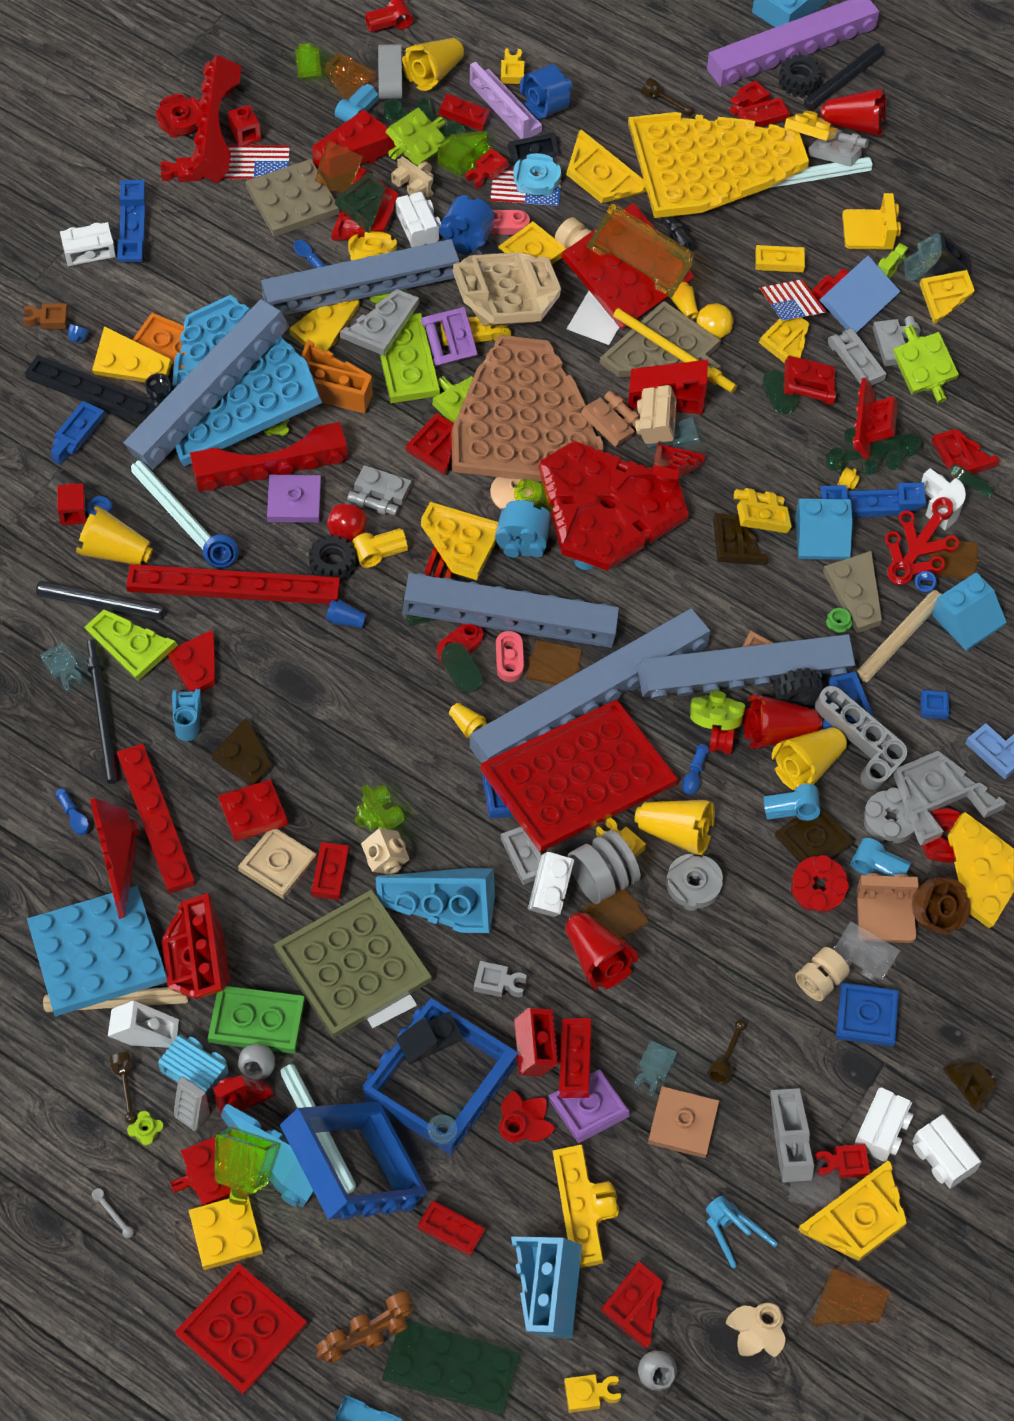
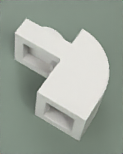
M930 468L923 474L921 481L924 482L925 494L932 498L929 502L926 516L929 519L932 517V504L937 498L946 497L950 499L953 503V514L949 519L942 520L939 525L943 530H946L960 516L966 495L965 488L958 478L949 483L942 475L937 474ZM946 508L938 510L940 514H945L948 511Z

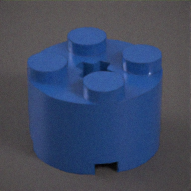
M552 63L537 69L521 78V96L525 94L527 102L524 103L525 107L536 119L546 118L569 108L572 83L569 78L564 77L555 64Z
M466 195L459 196L453 200L439 228L440 235L445 237L446 240L451 239L456 250L462 254H468L469 251H474L478 247L484 246L495 226V214L492 208L479 198H476L475 201L467 199L468 196Z

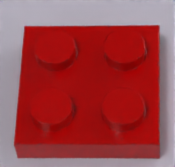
M271 779L218 795L220 806L234 842L288 825L286 815Z

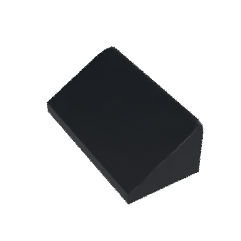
M555 133L510 141L507 144L514 165L518 160L521 162L527 159V155L535 153L545 154L551 158L560 156Z

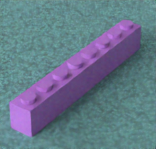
M847 0L711 51L708 56L707 70L720 87L735 83L743 78L774 68L782 64L783 61H786V58L790 57L792 59L793 55L800 57V54H811L822 48L875 29L879 10L870 0Z

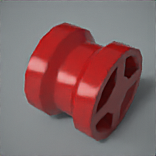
M713 725L709 752H716L718 750L723 751L726 755H731L734 729L721 730L719 726Z

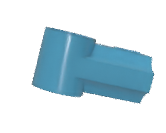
M369 84L362 85L349 100L342 99L335 109V117L343 122H347L363 109L367 112L379 100V94L373 86Z
M802 784L791 793L764 796L767 820L797 816L805 821L817 818L820 814L818 788L812 784Z
M863 838L851 860V866L857 872L864 875L877 873L881 876H895L898 874L907 875L911 862L885 851L884 846L880 842L872 838Z

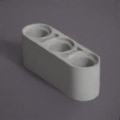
M378 44L379 100L402 99L401 44Z

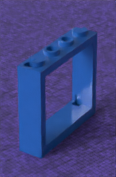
M430 998L425 1006L422 1005L420 1009L417 1008L413 1015L414 1021L408 1028L405 1026L398 1036L424 1017L428 1022L450 1012L463 1037L462 1039L497 1061L446 1134L381 1093L383 1087L405 1059L398 1042L392 1050L387 1049L380 1059L379 1068L375 1073L370 1072L367 1075V1080L362 1087H364V1100L367 1102H380L386 1114L452 1156L516 1067L518 1052Z
M380 1102L297 1108L280 1125L328 1220L337 1218L348 1220L360 1215L369 1217L376 1213L388 1215L399 1210L409 1212L417 1207L416 1203L428 1193ZM361 1129L393 1191L348 1196L316 1133Z

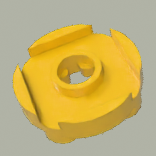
M365 232V237L358 238V234L354 235L348 241L351 261L397 251V240H391V235L383 232Z

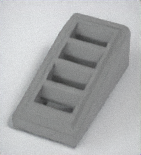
M181 1077L177 1084L174 1116L192 1130L197 1131L210 1116L206 1092L187 1078Z

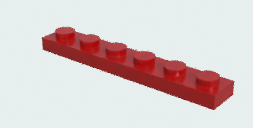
M143 743L117 751L119 762L168 894L195 886L194 878Z

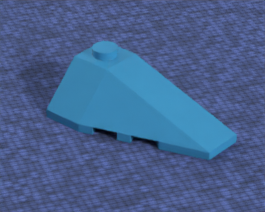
M463 868L376 877L377 898L383 907L407 915L414 914L428 919V922L434 924L441 923L453 927L452 930L461 933H489L491 930L495 901L493 868Z
M226 1104L221 1114L222 1119L277 1191L282 1194V1199L294 1207L299 1205L303 1208L314 1191L291 1146L282 1138L283 1135L274 1129L273 1131H263L261 1129L262 1125L256 1119Z

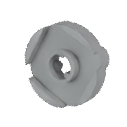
M897 788L878 792L867 801L863 820L866 830L872 837L882 842L887 840L893 841V843H902L914 835V829ZM891 812L896 814L897 821H894L893 819L887 820L885 818L887 816V813Z
M694 854L680 856L673 861L666 878L668 893L674 901L684 906L686 910L694 911L698 908L707 907L714 903L721 893L722 871L718 864L707 856L703 855V858L694 856ZM692 876L694 879L699 877L701 879L699 885H690L689 877Z

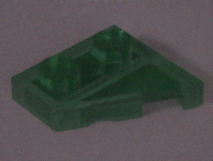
M368 172L335 199V205L369 233L373 227L386 187Z

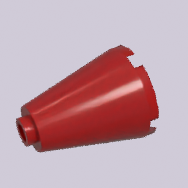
M875 89L828 99L826 104H822L821 118L834 126L881 137L884 127H880V124L883 120H886V94H883L885 90Z
M763 695L750 696L748 701H752L750 708H745L744 735L745 739L751 740L752 744H748V746L752 749L774 746L781 741L820 731L822 728V718L816 710Z
M585 912L573 914L568 919L565 931L587 982L592 988L599 990L598 987L603 986L605 989H610L620 984L631 974L632 970L629 967L633 961L636 964L638 961V953L632 945Z

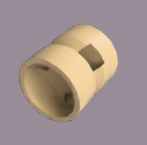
M571 217L560 225L555 234V239L565 248H569L592 231L586 229L585 225L578 219Z
M824 947L812 958V963L808 962L796 973L795 978L800 988L810 998L822 1001L833 991L834 985H839L850 974V969L840 954L829 947Z

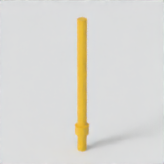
M620 308L615 310L613 314L615 318L682 362L699 361ZM708 366V382L713 385L718 384L730 393L736 390L737 385L722 376L723 373L715 367L710 368Z

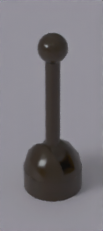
M650 77L645 82L641 90L642 95L651 99L660 96L683 110L685 115L690 116L693 113L692 107H686L662 93L660 84Z
M744 1020L736 1021V1030L724 1058L716 1059L710 1065L707 1075L714 1082L728 1084L731 1079L733 1068L728 1061L741 1031L746 1029V1022Z
M121 1052L110 1057V1064L113 1072L122 1077L127 1110L125 1121L133 1124L137 1116L132 1110L127 1075L134 1069V1056L131 1052Z

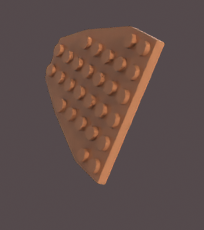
M499 335L494 347L489 350L486 359L477 368L466 398L451 432L452 472L542 482L538 469L539 462L575 440L592 446L596 450H603L601 437L596 436L593 425L581 414L586 405L571 375L567 376L561 368L563 363L555 355L549 341Z

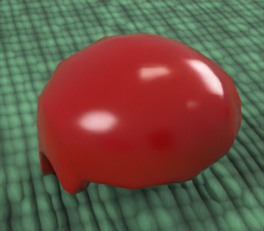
M335 505L328 516L327 528L331 536L338 535L339 539L345 537L348 542H352L355 537L365 532L368 517L363 510L354 505Z

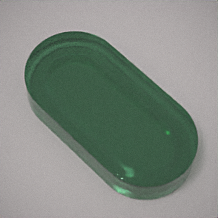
M776 370L767 372L763 377L762 387L774 410L781 414L794 412L797 408L798 397L796 394L792 396L784 394V373Z
M956 463L948 471L952 476L987 497H990L994 491V487Z
M456 642L447 644L443 648L440 658L449 676L461 692L472 693L476 691L482 682V675L463 645Z

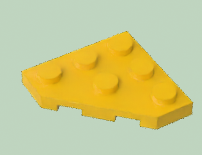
M430 502L421 518L422 528L452 573L477 580L497 543L495 533L498 522Z
M964 812L959 816L949 832L948 840L950 847L953 846L956 857L954 864L958 880L967 890L964 891L966 899H970L969 914L990 928L994 926L1014 893V848Z

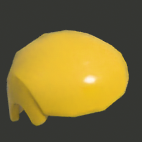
M713 303L706 305L700 310L696 323L718 339H721L725 335L730 334L733 326V316L726 306Z

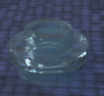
M437 1115L428 1123V1136L436 1144H448L457 1135V1124L448 1115ZM445 1127L448 1132L446 1134H439L437 1129Z

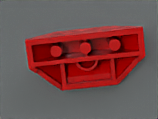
M208 893L182 901L178 907V913L172 919L162 938L167 985L172 991L193 999H199L223 991L230 982L224 933Z

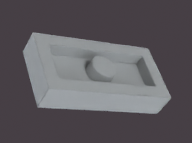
M522 827L502 833L501 841L522 885L535 881L541 853Z

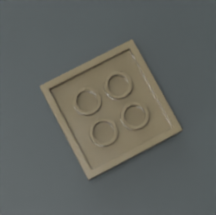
M311 159L245 181L246 189L273 237L340 214L339 206Z

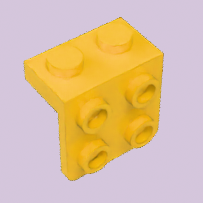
M884 193L880 210L846 209L843 211L842 220L846 248L893 249L895 238L900 236L901 231L900 222H896L899 206L898 203H894L893 193Z

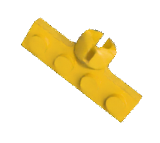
M582 1145L554 1150L553 1157L568 1240L582 1245L580 1268L603 1264L598 1224L602 1220L617 1217L619 1205L616 1203V1191L609 1181L597 1184L589 1182Z

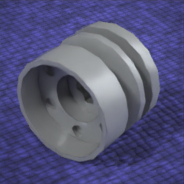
M609 830L602 834V837L599 836L593 839L592 846L586 843L568 853V858L574 859L571 872L586 897L595 904H599L615 895L616 888L623 890L628 887V884L632 885L640 880V870L635 856L624 839L616 831Z

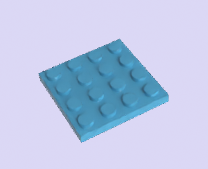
M138 886L130 887L125 918L122 919L118 917L113 893L27 918L55 1017L167 982Z

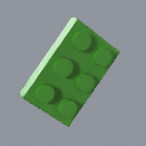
M226 986L223 991L218 992L216 995L208 1042L244 1048L258 1043L267 1046L271 1051L295 1054L305 997Z

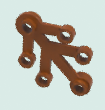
M404 1291L389 1297L386 1300L389 1310L369 1321L367 1314L359 1315L350 1320L351 1328L348 1336H346L343 1329L328 1334L327 1339L317 1345L318 1352L316 1355L318 1360H325L326 1363L336 1362L343 1358V1352L363 1344H366L368 1349L382 1345L385 1340L381 1332L389 1329L390 1334H397L407 1329L408 1326L404 1317L413 1312L412 1306L414 1305L410 1293Z

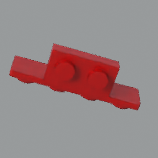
M865 377L861 379V387L858 389L859 404L856 405L858 415L857 420L854 422L856 433L855 437H853V445L857 452L860 451L863 459H868L870 457L871 442L895 436L898 403L894 396L875 401L876 394L868 378Z

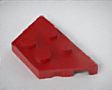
M360 167L331 233V240H348L357 234L358 238L365 237V232L385 233L396 208V200L399 198V194L393 189L386 187L378 178L374 180L369 177L367 170Z

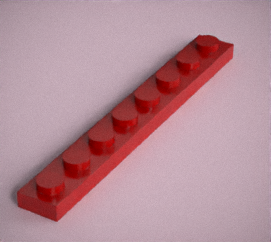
M130 564L126 588L127 592L330 605L331 600L338 601L340 577Z

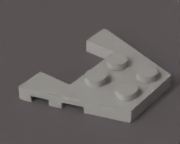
M939 751L900 766L893 773L918 843L921 846L940 838L944 832L930 814L934 810L968 797L981 815L986 818L1002 811L1006 805V802L1000 797L995 799L987 793L986 790L988 788L982 783H974L966 777V771Z

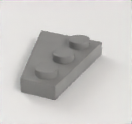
M396 289L376 304L375 309L366 316L363 314L357 318V323L350 328L345 327L341 330L340 338L385 356L419 305V298Z

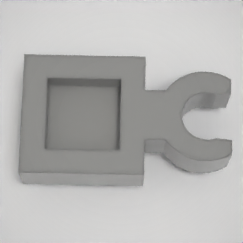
M480 961L474 983V992L502 997L503 990H507L514 997H523V989L515 987L514 984L516 982L526 983L527 975L519 972L508 975L507 966Z

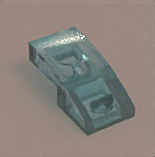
M938 232L918 243V252L904 259L905 278L910 282L915 281L930 270L942 255L941 236Z
M693 417L675 423L673 441H659L658 443L681 448L701 442ZM657 443L647 444L649 451L656 450Z

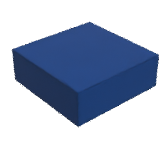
M922 690L920 694V718L947 720L949 716V692Z

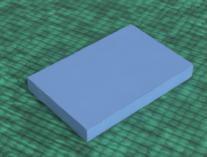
M867 256L827 292L820 301L846 330L852 328L857 333L900 290L875 262Z

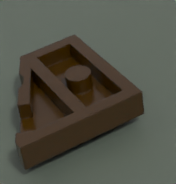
M951 1062L943 1068V1071L977 1114L987 1108L998 1086L990 1070L984 1069L980 1062Z

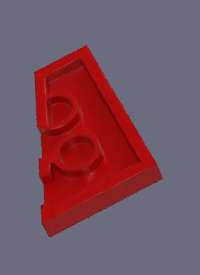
M657 443L652 474L663 481L678 480L705 463L707 454Z

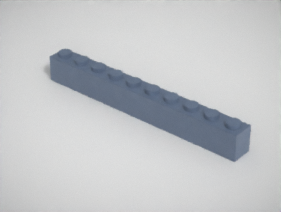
M691 608L470 734V749L479 761L483 763L587 714L606 703H610L618 699L623 693L640 687L637 665L642 659L702 652L708 645L710 630Z

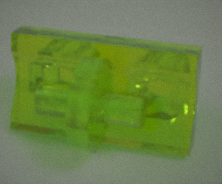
M368 784L361 787V792L364 795L361 799L363 804L356 807L359 814L354 820L358 827L367 826L369 830H373L378 826L381 829L393 830L394 827L404 821V814L399 806L395 805L387 810L383 808L382 805L391 801V795L385 785L372 790Z

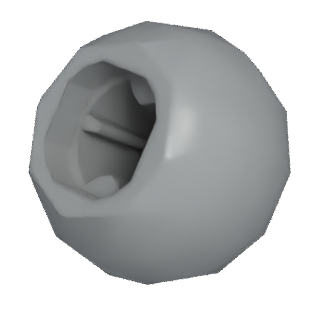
M255 1043L248 1045L239 1054L238 1067L245 1077L259 1081L266 1079L274 1070L275 1056L271 1049L263 1044Z
M653 1350L641 1358L638 1374L641 1383L651 1390L662 1391L669 1388L675 1381L677 1367L670 1354L664 1351Z

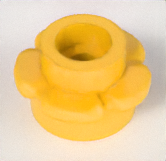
M846 467L840 476L838 485H846L847 491L849 488L853 490L859 480V476L856 475L857 470L855 468L851 470Z

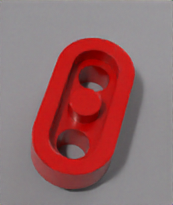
M473 624L460 625L438 643V660L444 665L449 666L461 662L481 646L483 642L482 628ZM448 647H453L454 649H453V650H447L446 648H448Z

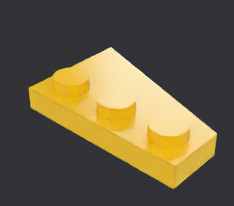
M104 326L92 371L94 375L145 382L150 375L162 373L169 377L172 362L169 358Z

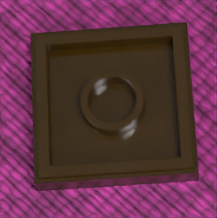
M821 806L820 814L817 818L805 821L796 817L775 833V837L799 863L807 858L820 855L828 856L834 860L853 846L854 840Z

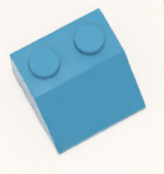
M799 499L795 515L798 559L845 560L850 558L852 535L851 499Z
M977 572L937 597L932 616L966 651L1004 627L1007 623L995 591Z

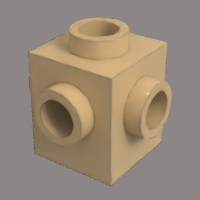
M379 828L361 843L372 872L392 875L397 873L401 866L409 860L405 843L398 831Z

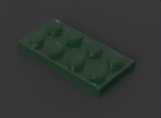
M405 1319L408 1327L395 1335L382 1381L503 1416L520 1357L519 1352Z

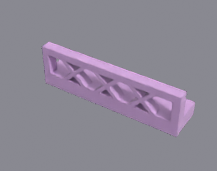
M477 62L470 64V85L520 139L529 138L542 132V124L490 69L484 71Z

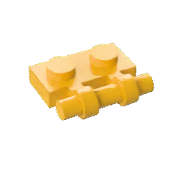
M745 488L744 490L736 489L734 491V499L740 500L737 509L741 526L781 533L789 532L792 526L788 507L783 506L784 497L776 496L774 492L768 491L765 494L758 493L750 488Z

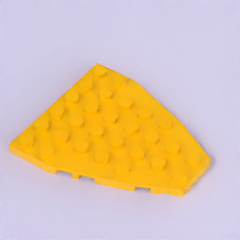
M677 112L628 117L629 130L654 218L702 213L765 190L807 169L809 159L800 133L772 124L769 125V128L755 126L756 121L718 117L715 121H708L703 119V115L697 114L695 119L681 118V113Z

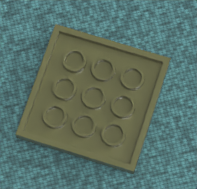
M372 889L273 944L275 952L332 1038L339 1036L432 982V976Z

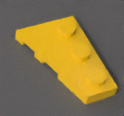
M356 299L315 308L290 327L289 333L303 346L306 345L309 339L314 342L315 347L324 352L329 351L339 340L340 331L348 326L359 309V300Z

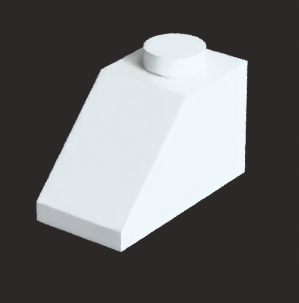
M131 1001L112 1009L108 1036L131 1046L169 1048L177 1038L179 1019L139 1002Z

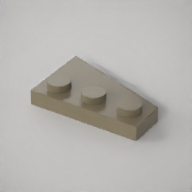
M871 551L824 566L823 573L842 608L850 613L852 626L856 633L880 626L882 617Z

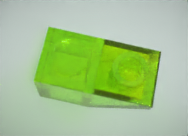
M313 43L297 44L298 49L293 50L297 78L322 75L319 48L313 47Z
M478 131L450 135L438 147V165L461 177L466 171L471 170L475 162L489 150V133Z

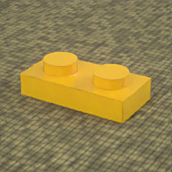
M756 245L755 270L804 272L805 253L803 247Z

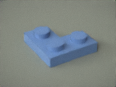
M985 723L967 738L965 744L1001 777L1006 779L1014 773V734L1005 741Z

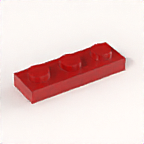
M591 1018L562 1019L559 1076L560 1098H590Z

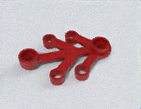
M940 497L933 502V515L918 538L914 528V514L907 510L900 513L899 524L904 528L909 549L904 558H902L899 548L901 543L900 535L895 531H890L885 535V544L890 549L892 563L888 567L887 574L893 584L905 585L912 580L913 575L923 571H931L934 574L942 573L945 569V561L940 556H934L927 562L913 563L918 556L944 550L948 553H954L959 549V540L954 535H949L943 540L928 543L942 520H947L952 516L953 503L950 499ZM946 508L948 511L945 514H940L938 510ZM906 516L911 517V521L907 523L903 522L902 519ZM891 537L897 538V541L895 543H889L888 539ZM949 541L956 543L954 547H948L946 544ZM935 562L942 564L940 568H934L932 565ZM903 570L905 575L899 577L896 575V572Z

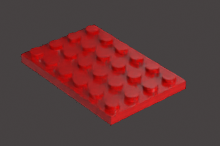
M617 699L495 756L480 765V771L539 852L676 786L678 781L677 777Z

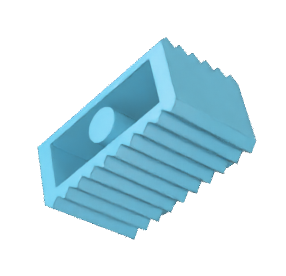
M178 1035L173 1044L166 1050V1053L159 1059L160 1071L177 1083L181 1077L187 1078L206 1092L207 1101H209L214 1094L213 1087H216L221 1080L229 1075L226 1065L227 1061L216 1052L209 1054L204 1051L202 1044L195 1038L189 1037L186 1039Z

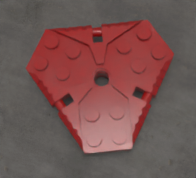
M575 440L539 462L538 469L548 506H554L551 516L561 554L608 571L643 549L646 540L652 543L687 521L689 513L679 481L671 479V481L660 480L656 475L652 474L653 468H647L642 464L638 465L634 461L627 462L621 460L620 456H613L611 453H605L600 449L596 450L592 446Z

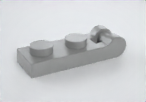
M852 328L843 331L839 336L835 334L828 337L830 348L838 353L860 384L861 379L865 377L868 378L871 386L885 380V371Z

